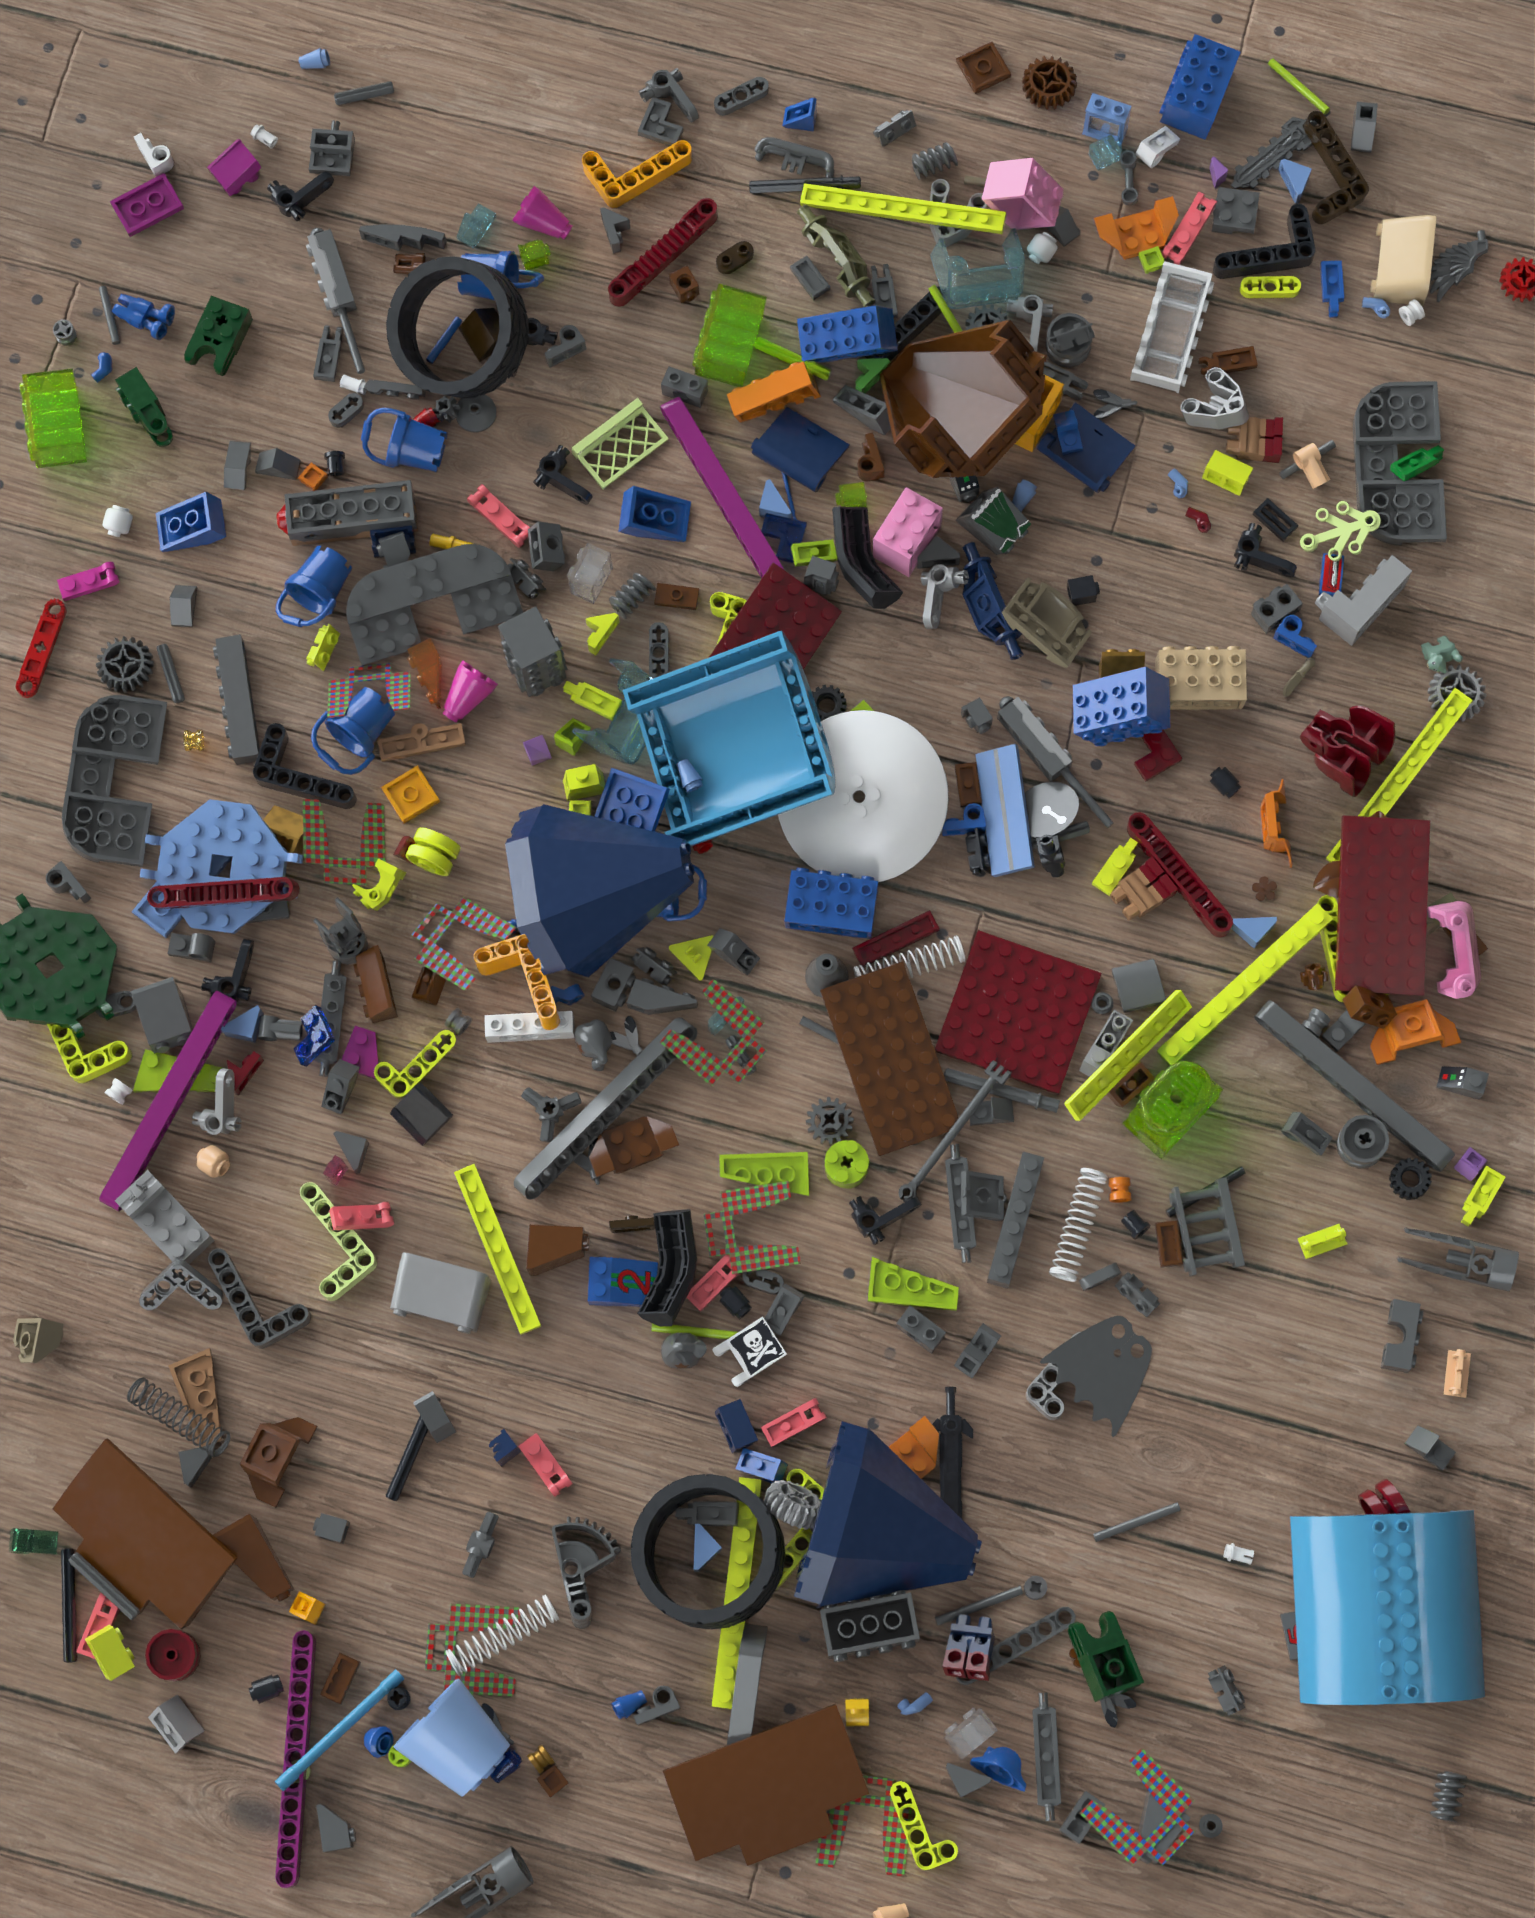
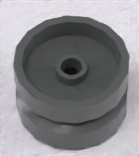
M1066 313L1052 320L1047 332L1046 352L1053 363L1061 367L1071 368L1086 361L1091 351L1092 341L1077 345L1075 338H1073L1074 347L1059 352V350L1055 351L1053 348L1055 339L1049 340V337L1055 336L1054 331L1062 328H1066V331L1074 329V324L1082 321L1090 324L1084 317L1078 314Z
M1369 1115L1355 1116L1348 1120L1339 1132L1336 1141L1337 1152L1341 1159L1349 1166L1358 1169L1369 1168L1375 1165L1387 1151L1389 1134L1385 1125L1376 1117Z

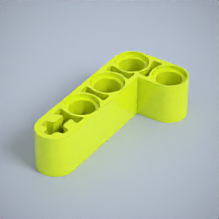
M716 592L711 596V612L713 615L725 619L718 642L738 614L735 612V609L742 608L746 602L745 599L723 592ZM723 602L725 605L719 608L715 606V603Z
M450 1030L439 1032L400 1073L388 1062H380L374 1069L375 1079L395 1098H404L453 1049L456 1042L454 1033ZM449 1036L450 1045L444 1044L441 1047V1051H443L441 1054L439 1049L433 1046V1044L435 1043L438 1047L442 1042L441 1037L447 1038ZM428 1051L435 1052L437 1055L436 1060L433 1062L426 1061L424 1058L425 1053ZM382 1067L388 1068L390 1070L389 1077H379L378 1070ZM412 1067H418L422 1074L417 1078H413L410 1076L409 1070ZM398 1082H402L406 1086L405 1092L401 1094L396 1093L393 1088Z
M902 1781L894 1783L890 1789V1796L916 1865L922 1870H929L954 1860L958 1854L957 1845L950 1840L932 1845L909 1785ZM897 1786H900L902 1789L906 1788L905 1800L907 1801L910 1798L912 1804H905L901 1808L898 1807L897 1803H902L899 1796L894 1795V1792L897 1791ZM905 1808H912L915 1811L914 1820L906 1821L903 1819L902 1812ZM914 1830H920L924 1835V1839L920 1844H915L911 1840L910 1836ZM944 1844H950L954 1848V1854L950 1858H945L941 1854V1847ZM924 1852L932 1856V1863L929 1866H923L919 1862V1856Z

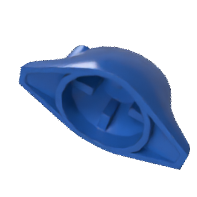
M988 1747L983 1756L971 1759L970 1764L988 1777L1005 1786L1025 1792L1026 1783L1021 1775V1759L1014 1750L1007 1747H997L995 1749Z

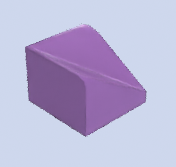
M543 735L523 742L532 766L552 758Z

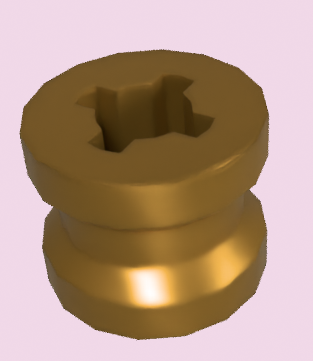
M542 1744L538 1746L537 1751L526 1755L540 1774L544 1772L546 1766L555 1763Z

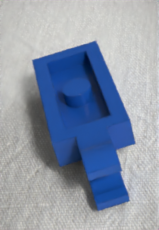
M1321 261L1322 302H1329V318L1338 317L1339 302L1344 301L1342 261Z

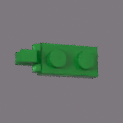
M1439 445L1429 450L1421 448L1392 463L1390 471L1405 482L1438 464L1443 459L1444 449Z

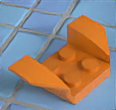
M1171 196L1155 201L1154 209L1118 219H1113L1112 213L1095 217L1094 221L1099 237L1116 248L1122 258L1126 260L1137 257L1139 252L1159 246L1160 250L1164 249L1167 238L1179 214L1174 198Z
M1281 779L1278 791H1271L1265 794L1260 806L1264 849L1271 850L1272 852L1287 851L1289 866L1292 868L1291 845L1287 839L1278 838V835L1281 834L1280 821L1276 822V814L1279 813L1278 804H1286L1284 779Z
M1425 999L1394 1007L1397 1015L1384 1029L1378 1028L1370 1048L1376 1064L1379 1065L1395 1061L1397 1051L1438 1040L1442 1048L1460 1044L1461 1040L1455 1024L1436 1012L1430 1002Z
M924 1416L911 1426L908 1432L891 1444L889 1448L920 1479H923L936 1467L939 1433L927 1417Z

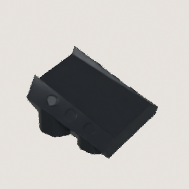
M422 1083L415 1085L390 1112V1115L422 1146L453 1117V1114Z

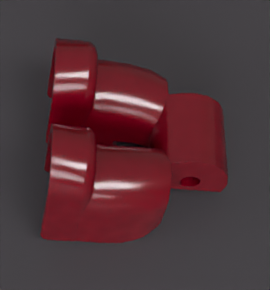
M1364 706L1351 707L1349 709V720L1335 718L1320 709L1309 726L1301 733L1300 739L1309 750L1315 753L1314 762L1318 769L1324 775L1339 783L1343 792L1356 797L1369 780L1371 762L1380 765L1390 754L1395 743V723ZM1340 738L1357 747L1358 749L1362 750L1364 753L1354 749L1353 747L1347 744L1342 745L1338 743L1337 740Z

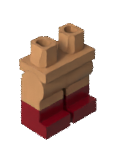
M1249 417L1246 423L1227 428L1228 435H1238L1237 440H1227L1226 453L1237 455L1238 460L1246 459L1279 463L1282 456L1283 417H1275L1274 419Z
M1153 856L1137 870L1119 881L1117 888L1110 894V898L1116 905L1124 899L1129 905L1122 912L1128 921L1137 916L1142 918L1145 914L1175 896L1178 890L1168 875H1163L1164 870Z

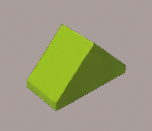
M572 718L555 733L554 740L556 746L575 756L590 732L591 727Z

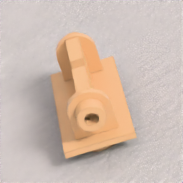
M1457 1349V1351L1448 1350L1443 1395L1466 1398L1471 1353H1466L1465 1350Z

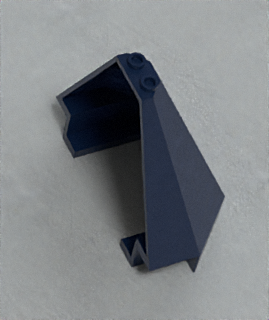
M545 804L520 812L518 815L520 820L515 822L511 830L512 837L508 838L505 843L517 928L521 935L525 934L529 940L527 946L534 959L539 958L543 975L567 969L570 972L589 978L694 883L693 875L695 871L690 859L691 846L687 840Z
M841 1421L837 1440L832 1446L826 1469L830 1471L808 1551L801 1557L796 1576L798 1582L794 1597L817 1603L816 1609L833 1604H844L853 1600H865L879 1595H891L892 1592L901 1590L906 1592L967 1580L968 1575L973 1576L976 1563L973 1562L974 1555L979 1553L982 1541L978 1540V1534L869 1427L864 1428Z

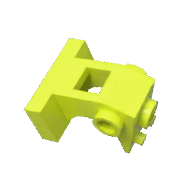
M379 858L375 864L380 873V880L376 887L364 889L358 885H352L356 889L353 893L358 897H363L360 900L367 909L372 908L376 911L390 901L400 879L403 880L407 873Z

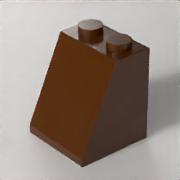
M530 1224L526 1266L529 1275L537 1276L585 1257V1251H589L590 1247L588 1234L585 1233L583 1227Z

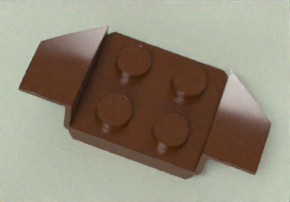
M643 1116L604 1131L602 1135L600 1134L589 1159L596 1177L611 1171L614 1174H620L661 1158L664 1155L663 1151L679 1146V1142L672 1125Z
M299 1417L275 1424L260 1423L240 1462V1466L249 1477L257 1499L275 1508L277 1507L285 1491L284 1488L278 1486L300 1441L309 1444L318 1426Z

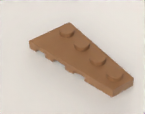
M208 1348L168 1365L183 1405H188L189 1410L194 1409L195 1415L202 1414V1419L208 1418L209 1423L214 1422L215 1429L221 1427L211 1349ZM191 1411V1412L187 1415L188 1418H189V1421L191 1420V1418H192V1416H193V1411ZM197 1416L192 1421V1429L197 1426L200 1416ZM204 1420L195 1432L196 1437L205 1428L207 1420ZM213 1424L206 1429L201 1442L210 1435L214 1427ZM220 1429L213 1433L208 1445H211L213 1439L220 1433ZM207 1441L201 1447L206 1446Z

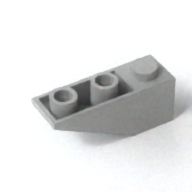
M1114 1009L1083 1060L1079 1071L1090 1077L1118 1049L1133 1020Z

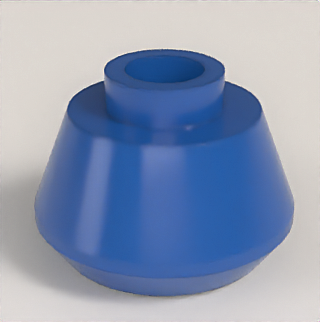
M388 1727L371 1728L364 1736V1746L373 1757H383L389 1753L390 1748L393 1746V1734Z

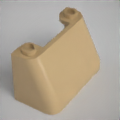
M1420 215L1383 219L1382 223H1378L1376 236H1380L1381 244L1376 280H1372L1370 292L1374 293L1373 298L1407 305L1415 299L1423 306L1430 286L1436 216Z

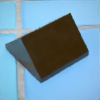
M495 308L474 309L458 327L479 362L491 356L497 344L500 326L499 315Z

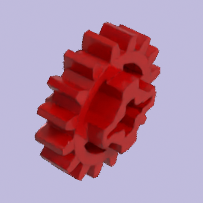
M1522 257L1521 261L1518 262L1514 258L1512 264L1510 262L1506 263L1505 268L1501 271L1502 276L1499 279V282L1503 283L1501 290H1507L1506 297L1511 294L1513 295V301L1516 298H1520L1521 303H1523L1525 298L1529 302L1532 301L1533 296H1535V265L1532 264L1533 259L1526 262L1525 257Z

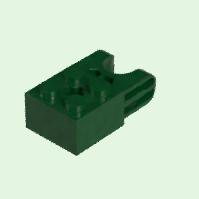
M211 295L185 350V363L196 365L203 355L214 354L216 355L213 364L217 375L225 376L253 321L250 310Z
M1111 1611L1102 1613L1099 1618L1100 1638L1091 1636L1083 1623L1075 1622L1068 1627L1069 1638L1095 1702L1135 1689L1144 1683L1128 1640L1124 1638L1118 1620Z

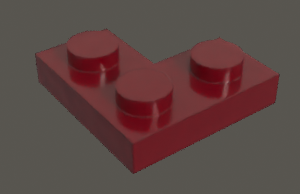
M1162 730L1160 733H1146L1141 737L1151 753L1135 761L1134 766L1144 781L1147 782L1181 762L1182 757L1165 731Z

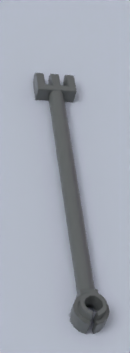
M995 1060L990 1063L984 1071L990 1076L913 1180L909 1184H904L900 1187L898 1194L901 1200L904 1197L903 1201L906 1202L917 1196L916 1190L996 1082L1003 1086L1012 1074L1009 1070L1003 1076H1000L1005 1068L1000 1065L994 1071L998 1063ZM905 1189L911 1190L909 1196L903 1195Z

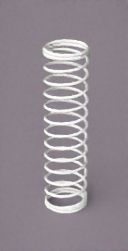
M956 935V937H953V940L951 938L948 939V948L942 940L939 944L940 950L935 943H932V953L928 946L924 945V956L917 947L915 949V957L910 950L907 951V960L903 953L900 952L899 962H901L902 955L910 976L913 978L909 953L915 962L920 976L921 971L917 950L923 959L928 973L929 968L925 947L931 956L935 970L938 969L933 944L938 951L944 968L946 966L942 952V943L946 948L952 965L954 963L950 949V940L956 950L960 963L965 962V954L961 941ZM894 955L891 956V965H893V958L898 963ZM883 958V968H885V961L890 966L886 958ZM875 960V971L877 970L876 962L879 965L880 969H882V966L879 963V961ZM868 962L866 964L867 974L869 973L868 965L870 966L872 972L874 971L873 967ZM861 965L854 966L855 977L862 976L860 968L864 975L866 974Z
M1090 1168L1080 1169V1173L1083 1176L1077 1180L1082 1185L1075 1186L1079 1193L1073 1194V1198L1076 1201L1070 1202V1205L1074 1209L1068 1210V1214L1071 1217L1065 1219L1066 1223L1070 1226L1062 1228L1067 1234L1060 1235L1064 1242L1058 1243V1247L1061 1250L1055 1252L1056 1256L1060 1259L1052 1261L1057 1267H1052L1049 1271L1052 1276L1071 1282L1076 1281L1077 1276L1074 1274L1079 1273L1072 1269L1063 1268L1056 1264L1055 1261H1066L1077 1266H1081V1264L1064 1259L1057 1253H1069L1080 1258L1084 1256L1067 1251L1060 1244H1068L1084 1250L1086 1247L1070 1243L1063 1239L1062 1236H1072L1083 1241L1089 1240L1085 1237L1071 1234L1065 1228H1075L1086 1233H1091V1231L1074 1226L1067 1220H1078L1089 1225L1094 1223L1077 1218L1070 1214V1211H1078L1092 1217L1096 1216L1092 1212L1079 1210L1072 1203H1081L1097 1209L1099 1208L1097 1205L1080 1201L1075 1195H1084L1095 1200H1101L1098 1196L1081 1192L1077 1187H1087L1098 1192H1104L1101 1188L1082 1183L1080 1179L1086 1178L1097 1183L1106 1184L1105 1181L1108 1178L1106 1174Z
M545 1594L542 1597L550 1617L541 1604L535 1600L543 1623L529 1604H527V1608L535 1627L523 1610L519 1609L527 1632L513 1613L511 1616L519 1636L506 1618L503 1620L511 1640L499 1623H495L504 1646L489 1626L488 1631L496 1650L484 1633L480 1631L488 1655L473 1635L472 1640L480 1659L468 1642L464 1640L472 1664L459 1645L456 1644V1648L464 1668L450 1649L446 1650V1654L458 1676L463 1675L462 1671L467 1673L463 1657L472 1668H475L471 1652L481 1664H483V1659L479 1648L488 1659H491L486 1642L497 1655H499V1650L494 1638L504 1650H507L502 1633L513 1646L515 1642L510 1629L518 1640L522 1641V1635L517 1623L528 1637H530V1631L525 1619L533 1630L538 1632L533 1614L544 1628H546V1623L541 1610L551 1623H554V1620H559L547 1595Z

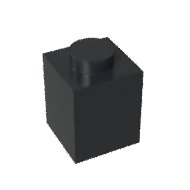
M1093 575L1068 579L1067 581L1069 601L1074 606L1096 602L1100 589L1098 582H1094Z

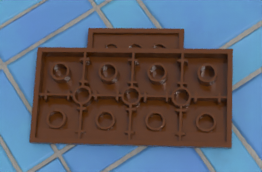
M108 1438L102 1442L53 1507V1510L84 1538L75 1553H79L139 1609V1614L143 1612L151 1601L180 1629L192 1623L237 1560V1557Z
M836 1703L663 1770L695 1861L740 1845L747 1866L834 1833L826 1810L869 1794Z

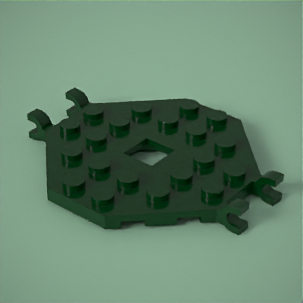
M22 893L15 897V900L18 902L17 906L23 913L3 925L0 923V1011L10 1021L24 1020L33 1024L60 1025V1027L69 1028L77 1040L85 1036L84 1029L79 1023L85 1017L98 1009L107 1021L114 1017L113 1008L106 1001L113 973L114 960L118 950L117 945L93 915L31 907ZM54 955L64 968L46 979L36 965L48 956Z

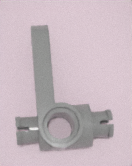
M1037 295L1019 297L1018 301L1008 299L1006 313H1016V318H1023L1026 322L1032 323L1030 344L1034 351L1037 352L1041 316L1052 318L1053 304H1043V299ZM1028 307H1035L1036 310L1030 311V310H1028L1027 308H1028Z
M938 564L932 567L929 572L921 573V576H925L921 577V583L923 586L927 585L923 612V623L926 629H936L939 626L943 593L953 588H958L960 584H967L968 580H964L969 579L966 570L959 571L957 567H946Z
M221 1068L216 1075L215 1110L204 1109L202 1112L195 1111L193 1113L192 1119H197V1121L192 1120V1124L199 1125L201 1130L207 1131L209 1134H229L231 1130L238 1132L241 1128V1124H236V1122L240 1123L241 1119L234 1117L235 1076L233 1070Z

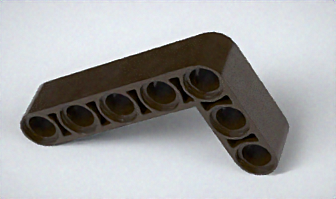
M1313 111L1308 115L1304 123V131L1340 187V190L1319 201L1312 212V218L1315 223L1325 224L1361 204L1369 192V186L1325 115L1320 111ZM1310 121H1316L1319 126L1312 125ZM1321 138L1328 139L1330 143H1324ZM1332 155H1337L1340 161L1334 160ZM1343 172L1349 173L1351 178L1345 177ZM1354 189L1359 190L1362 195L1355 194ZM1336 199H1341L1345 205L1338 204ZM1319 209H1324L1327 215L1321 214Z

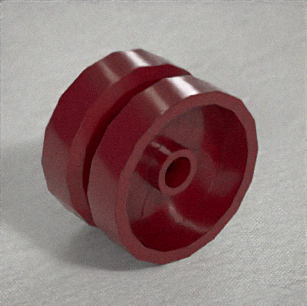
M1383 1479L1375 1484V1492L1367 1489L1358 1495L1359 1503L1365 1515L1411 1513L1398 1490L1388 1479Z
M167 1629L160 1631L151 1638L147 1644L145 1658L148 1668L154 1675L160 1679L177 1682L185 1680L194 1674L199 1666L201 1653L198 1643L188 1633L181 1630ZM171 1652L176 1654L174 1658L170 1657Z

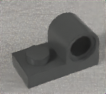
M565 325L562 327L559 333L561 345H554L544 353L549 368L587 350L585 340L575 326ZM568 336L574 337L572 340H566L565 338Z
M62 861L46 874V883L55 893L60 894L69 891L76 901L80 898L84 904L91 899ZM62 877V882L60 884H53L56 878Z
M172 933L167 954L173 957L211 962L215 940L211 936L201 933H193L192 936Z
M1346 1010L1321 1037L1338 1052L1367 1023L1351 1019Z
M1292 1112L1281 1130L1282 1134L1295 1142H1301L1319 1156H1322L1333 1138L1301 1112Z
M787 1284L781 1287L764 1318L771 1330L779 1335L783 1334L792 1315L796 1312L805 1296Z
M663 1685L655 1689L652 1696L655 1708L651 1709L649 1705L637 1710L638 1714L634 1716V1719L638 1726L681 1709L671 1688ZM661 1691H668L670 1693V1700L665 1704L658 1701V1694Z

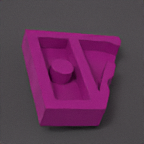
M355 1026L341 1060L360 1067L358 1074L375 1079L374 1069L379 1064L377 1036L375 1032Z

